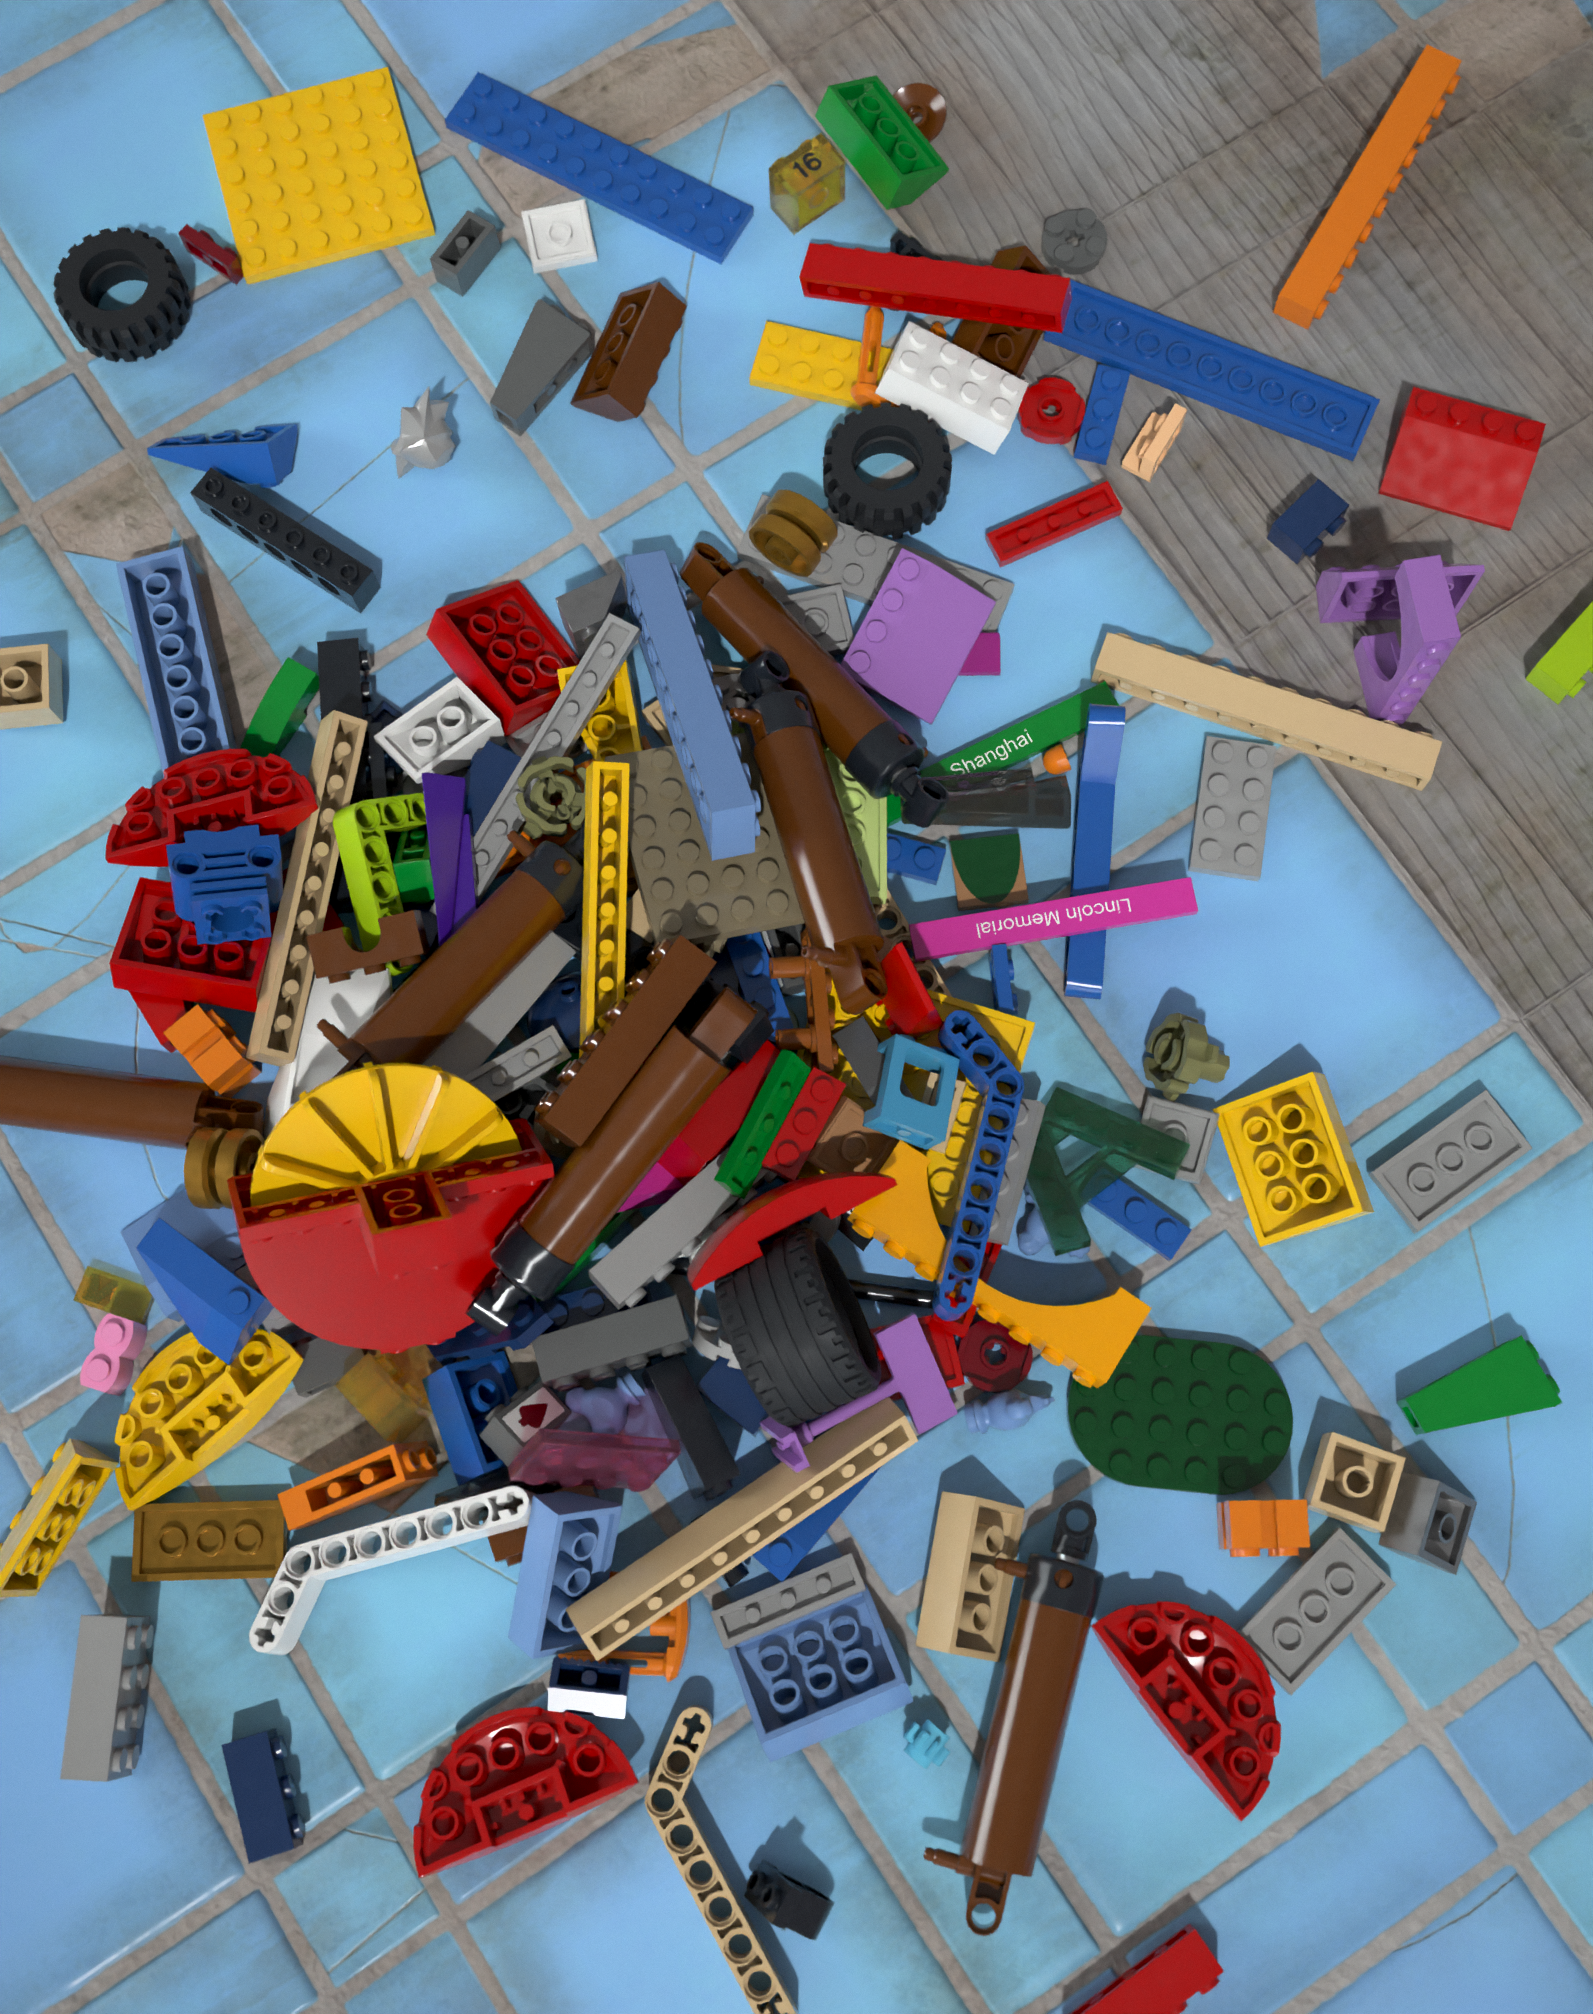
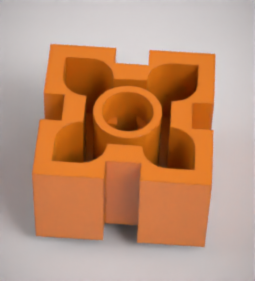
M197 1004L163 1032L180 1054L187 1059L191 1067L207 1086L217 1091L223 1097L232 1098L261 1073L254 1064L256 1061L246 1058L248 1046L235 1036L236 1031L213 1009L206 1012Z
M1307 1499L1237 1500L1216 1503L1219 1550L1230 1549V1557L1260 1556V1549H1268V1556H1299V1548L1310 1547Z

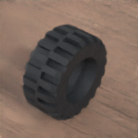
M117 227V231H111L110 228L99 230L100 234L92 237L89 234L83 237L84 242L79 246L74 244L68 250V258H62L58 266L61 273L55 274L53 283L56 288L53 294L55 303L59 308L58 311L76 340L82 347L87 348L91 354L97 357L104 355L106 360L119 362L120 358H123L125 362H136L138 357L143 356L144 359L153 357V352L158 349L164 351L170 346L169 341L172 338L176 340L181 334L182 329L180 325L187 323L189 317L187 309L191 306L188 285L170 250L166 249L164 244L156 237H149L148 233L141 230H135L132 233L130 228ZM130 280L148 283L145 292L134 304L114 311L98 309L103 295L116 284Z
M891 402L881 403V407L873 408V405L870 404L862 407L859 414L853 411L845 416V425L838 423L832 430V438L827 439L824 447L823 489L825 497L828 498V506L832 513H839V521L847 525H854L855 530L862 533L867 531L872 533L873 536L879 537L892 535L893 540L903 538V533L908 531L910 535L920 532L922 523L930 525L936 519V513L943 510L950 490L952 455L949 453L950 444L947 437L941 436V427L935 421L928 423V415L918 410L917 413L911 411V406L900 404V408L891 407ZM891 453L909 460L916 467L919 474L911 483L902 488L880 490L864 483L858 477L855 470L864 460L873 455Z

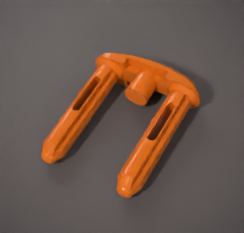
M871 306L864 318L857 383L851 387L850 392L852 398L861 407L872 404L873 408L881 407V403L891 402L875 394L878 387L876 383L884 315L880 307ZM940 322L934 323L928 331L946 340L947 333L943 324ZM869 351H870V352H871V359H870V367H869V371H868V370H867V366H868V358H869ZM891 402V407L900 408V406Z
M610 1571L609 1579L620 1571ZM689 1599L650 1625V1636L669 1637L666 1652L613 1650L597 1662L600 1664L604 1661L606 1664H609L611 1658L646 1660L648 1662L647 1667L630 1666V1675L664 1676L668 1683L674 1680L682 1669L689 1644L691 1627ZM589 1649L558 1654L560 1659L566 1657L570 1660L573 1657L577 1661L581 1658L583 1662L589 1659L591 1663L596 1660Z

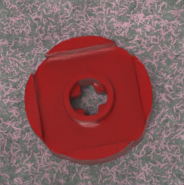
M1044 378L1031 388H1029V385L1017 412L1022 434L1043 444L1064 445L1069 443L1072 437L1080 430L1085 415V402L1083 398L1081 399L1079 394L1075 392L1076 388L1070 382L1060 378ZM1049 405H1053L1056 407L1055 411L1059 414L1053 417L1047 416L1042 409L1047 410Z

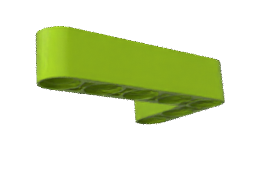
M423 793L363 800L337 810L333 816V827L363 951L372 950L380 940L381 932L378 918L404 912L385 834L408 831L427 824ZM399 961L385 964L386 968L391 972V977L404 974L413 967V965L400 967Z

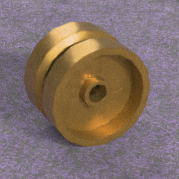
M778 490L766 505V514L760 515L750 528L749 538L756 549L774 565L796 576L808 577L820 563L821 553L826 552L837 538L838 529L826 512L811 500L790 490Z
M203 1127L195 1132L189 1142L184 1163L185 1188L188 1198L194 1207L220 1209L225 1206V1208L232 1210L227 1179L253 1173L259 1156L258 1151L260 1146L265 1143L259 1131L234 1128L228 1131L223 1128Z

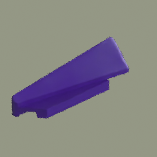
M425 772L422 773V785L439 944L441 946L479 908L473 827L470 815H464L466 779Z

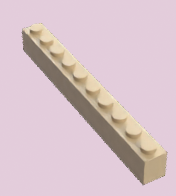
M1107 632L1091 679L1092 683L1100 684L1105 681L1111 689L1420 791L1424 789L1432 777L1442 745V741L1434 739L1432 735L1426 732L1405 730L1400 728L1395 722L1388 720L1378 721L1366 717L1363 712L1355 709L1344 710L1333 706L1331 702L1325 699H1311L1299 695L1296 690L1291 688H1277L1266 684L1264 680L1258 677H1243L1234 674L1227 667L1218 665L1213 667L1201 663L1197 658L1190 655L1179 656L1167 652L1160 645H1146L1134 641L1132 637L1123 633L1112 634Z
M336 710L320 721L307 779L317 798L318 809L311 813L305 821L297 825L284 883V891L279 905L246 1053L247 1059L279 1067L292 1063L295 1059L314 972L306 936L320 933L323 930L339 856V848L333 827V816L337 810L350 805L368 723L366 720Z
M887 1397L842 1421L803 1447L810 1465L809 1467L796 1473L781 1462L565 1609L595 1659L597 1661L915 1444L918 1439L905 1414Z

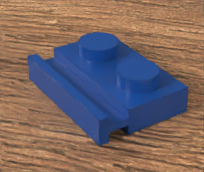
M1006 944L992 945L988 960L994 1010L1012 1016L1018 1015L1016 993L1012 994L1011 980H1014L1013 960L1008 959Z

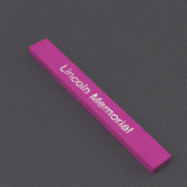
M1191 877L909 924L908 928L914 960L918 962L992 949V945L1006 944V946L1195 915L1198 912Z

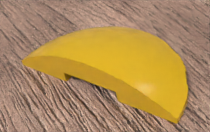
M257 1329L231 1365H228L201 1345L192 1332L185 1334L163 1349L147 1365L132 1386L135 1396L128 1412L120 1414L116 1428L115 1443L120 1446V1467L115 1468V1475L121 1496L128 1510L133 1511L176 1488L218 1459L245 1436L273 1407L295 1377L304 1360L299 1352L279 1335L271 1331L269 1334L262 1329Z

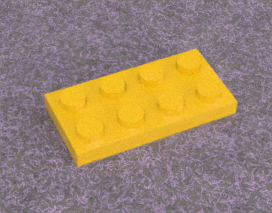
M766 321L749 377L750 385L861 410L862 407L856 403L850 393L851 387L857 383L861 342ZM881 347L877 386L893 353V349ZM869 351L868 366H867V370H868V371H869L870 359H871V352H870V351Z

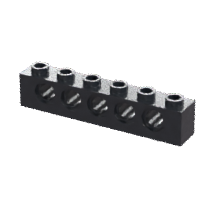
M210 467L190 492L201 512L357 612L362 613L381 588L372 569Z

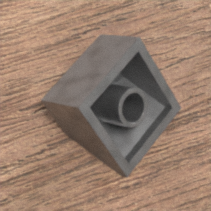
M619 570L555 598L563 626L580 661L608 614L611 613L622 619L627 608L626 593Z
M1402 1472L1385 1532H1380L1381 1536L1378 1544L1401 1556L1456 1575L1477 1502L1440 1481Z

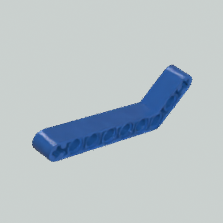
M1089 704L1078 775L1070 897L1109 891L1115 785L1125 726V706ZM1106 930L1067 936L1064 980L1065 997L1101 999Z
M963 1010L954 1011L946 1017L939 1030L938 1040L948 1055L960 1059L959 1069L983 1098L933 1296L932 1307L934 1312L945 1321L959 1319L973 1302L1024 1090L1022 1075L978 1021L969 1012ZM960 1029L963 1031V1034L959 1032L955 1035L951 1030L957 1031ZM970 1042H972L968 1050H966L964 1046L968 1047ZM973 1055H983L989 1065H978L974 1061ZM996 1083L1007 1084L1011 1088L1012 1094L1004 1095L1000 1093ZM988 1117L999 1118L1003 1123L1004 1129L997 1130L992 1128L988 1122ZM979 1152H990L995 1158V1164L988 1165L984 1163L979 1156ZM971 1186L983 1188L987 1194V1199H976L971 1193ZM962 1222H973L978 1228V1235L970 1236L966 1234L962 1228ZM953 1257L965 1258L969 1263L970 1270L968 1272L957 1270L953 1264ZM955 1285H960L955 1294V1302L959 1304L953 1308L950 1306V1300L946 1297L953 1291Z

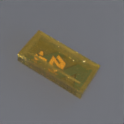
M87 1266L73 1300L145 1325L155 1299L147 1286Z

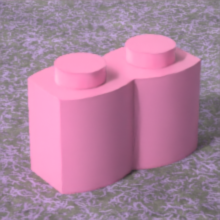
M108 1313L97 1327L94 1338L95 1349L87 1356L80 1373V1384L104 1393L120 1396L131 1381L133 1360L144 1347L147 1337L146 1325Z

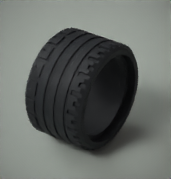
M803 1227L788 1234V1236L785 1235L774 1240L772 1244L763 1245L760 1247L763 1253L761 1257L714 1281L719 1313L732 1350L753 1393L774 1421L792 1428L808 1419L822 1415L824 1411L829 1412L838 1408L841 1404H847L858 1397L877 1390L881 1380V1366L869 1326L845 1272L827 1242L818 1232Z

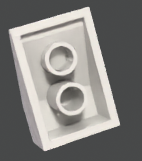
M458 677L374 735L378 744L417 784L422 782V773L429 772L444 775L470 766L475 752L480 748L483 749L488 740L499 746L506 743L500 719Z

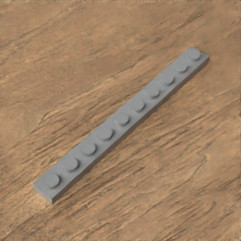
M611 613L608 614L474 836L478 905L513 848L512 843L507 839V835L512 830L521 835L526 825V821L523 819L515 799L518 793H523L519 790L518 778L527 767L532 765V760L544 755L547 759L553 756L568 757L640 637V628ZM556 769L552 773H558L560 769ZM538 777L529 783L526 792L523 793L525 805L531 811L530 793L533 785L539 780ZM435 903L430 909L434 916H436Z

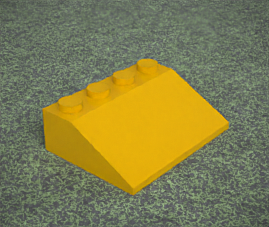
M1313 1071L1212 1109L1213 1112L1220 1115L1217 1125L1260 1247L1334 1226L1374 1212L1325 1074Z
M69 1438L67 1443L64 1442L58 1447L52 1458L54 1464L46 1476H42L35 1483L31 1491L32 1499L25 1509L20 1510L15 1515L10 1524L12 1531L5 1542L0 1543V1597H28L37 1595L119 1462L82 1440Z

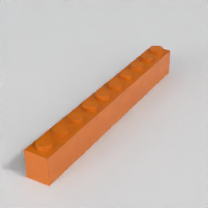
M1428 44L1426 45L1279 293L1273 313L1307 330L1315 318L1321 320L1330 303L1326 300L1329 293L1334 295L1337 293L1345 277L1341 274L1344 267L1351 269L1359 254V250L1356 249L1359 242L1365 244L1374 228L1371 221L1374 217L1381 218L1389 202L1386 199L1388 192L1394 194L1398 189L1404 176L1400 173L1403 167L1410 168L1418 153L1415 146L1418 142L1424 144L1433 127L1429 122L1432 118L1438 120L1447 103L1444 100L1446 93L1452 96L1461 79L1457 72L1462 60Z

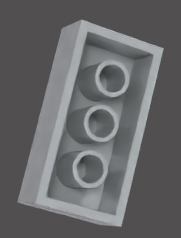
M117 1614L81 1615L60 1779L109 1782L132 1775V1769L136 1768L139 1760V1746L135 1745L137 1729L141 1727L144 1718V1706L140 1704L142 1688L146 1687L149 1677V1667L145 1664L146 1649L151 1647L154 1634L153 1626L149 1625L150 1616Z

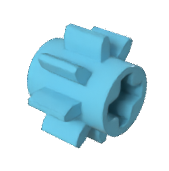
M929 1719L922 1726L914 1721L903 1735L909 1741L904 1751L925 1769L932 1762L940 1767L951 1753L944 1746L950 1737Z

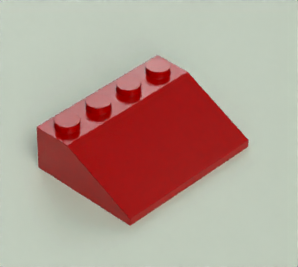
M1413 387L1402 410L1378 494L1510 531L1534 466L1546 424Z
M519 580L437 608L426 634L457 677L500 719L504 737L509 736L550 711L561 694L557 669L578 666L580 662Z
M140 877L109 962L113 986L118 989L256 1012L278 911L270 913L271 937L260 938L254 941L238 940L221 944L197 945L194 921H186L176 914L171 882Z

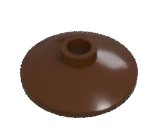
M924 83L909 84L896 91L893 97L912 121L917 117H923L915 125L930 143L941 132L946 121L947 108L942 95L937 89Z

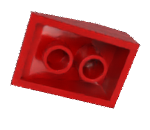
M901 942L895 945L880 962L886 979L888 993L885 998L876 1004L878 1007L883 1004L885 1005L890 1017L884 1020L892 1036L895 1034H905L916 1040L940 1028L943 1021L912 959Z

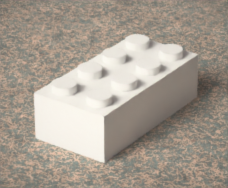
M909 321L893 350L875 394L898 406L900 404L911 406V411L917 413L918 410L928 415L929 422L935 421L941 428L995 455L1010 432L1029 383Z

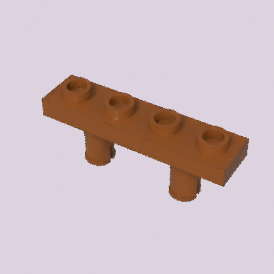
M806 928L800 934L801 950L805 946H811ZM802 954L801 956L770 957L769 975L771 979L802 977L805 985L808 1020L806 1028L776 1029L775 1047L779 1051L782 1049H808L811 1054L812 1069L816 1067L829 1075L834 1071V1066L838 1065L837 1045L831 1042L830 1031L835 1028V1014L833 1008H828L827 994H831L832 991L830 972H825V967L819 966L816 961L803 958Z

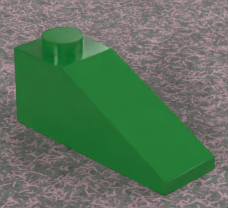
M427 824L400 833L393 866L401 903L411 902L414 905H422L435 899Z

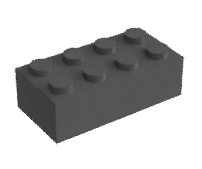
M677 1295L540 1335L532 1342L542 1383L551 1389H558V1392H565L575 1387H580L579 1380L589 1377L594 1378V1382L616 1376V1369L626 1366L630 1368V1371L646 1368L652 1365L650 1359L663 1356L667 1360L679 1354L681 1357L687 1355L686 1349L694 1346L683 1306Z

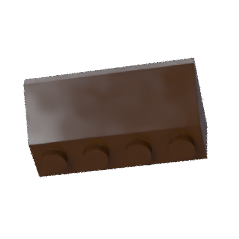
M1026 245L998 251L991 266L1000 269L1026 270L1030 273L1044 275L1051 274ZM963 319L952 343L1020 378L1044 330Z
M660 282L620 293L570 404L575 408L616 422L637 418L645 408V399L650 388L654 386L658 379L657 372L662 361L670 352L669 345L674 334L682 325V316L687 306Z

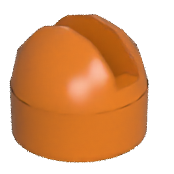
M1061 744L1045 753L1043 764L1049 773L1058 775L1071 770Z

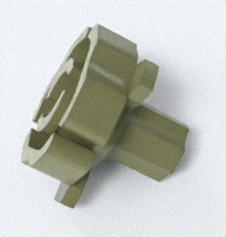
M545 755L532 760V765L527 767L518 778V787L523 793L526 792L529 783L537 777L539 779L533 785L530 793V807L532 811L525 805L523 793H518L515 798L520 813L526 821L523 832L533 840L538 839L543 834L564 837L567 834V824L571 823V827L578 831L585 822L586 769L583 767L577 769V776L584 784V793L581 792L580 786L573 778L565 774L552 773L556 769L574 772V762L569 757L553 756L548 759ZM558 799H562L561 805H558L557 808L551 805V803H557Z
M1181 1013L1169 1014L1163 1023L1152 1031L1146 1044V1051L1154 1054V1058L1146 1057L1143 1062L1145 1077L1154 1083L1156 1089L1162 1090V1095L1169 1101L1175 1102L1179 1094H1185L1188 1091L1189 1084L1197 1083L1199 1078L1214 1083L1224 1080L1225 1074L1230 1068L1229 1056L1225 1055L1224 1051L1219 1050V1046L1208 1044L1206 1026L1198 1023L1197 1018Z

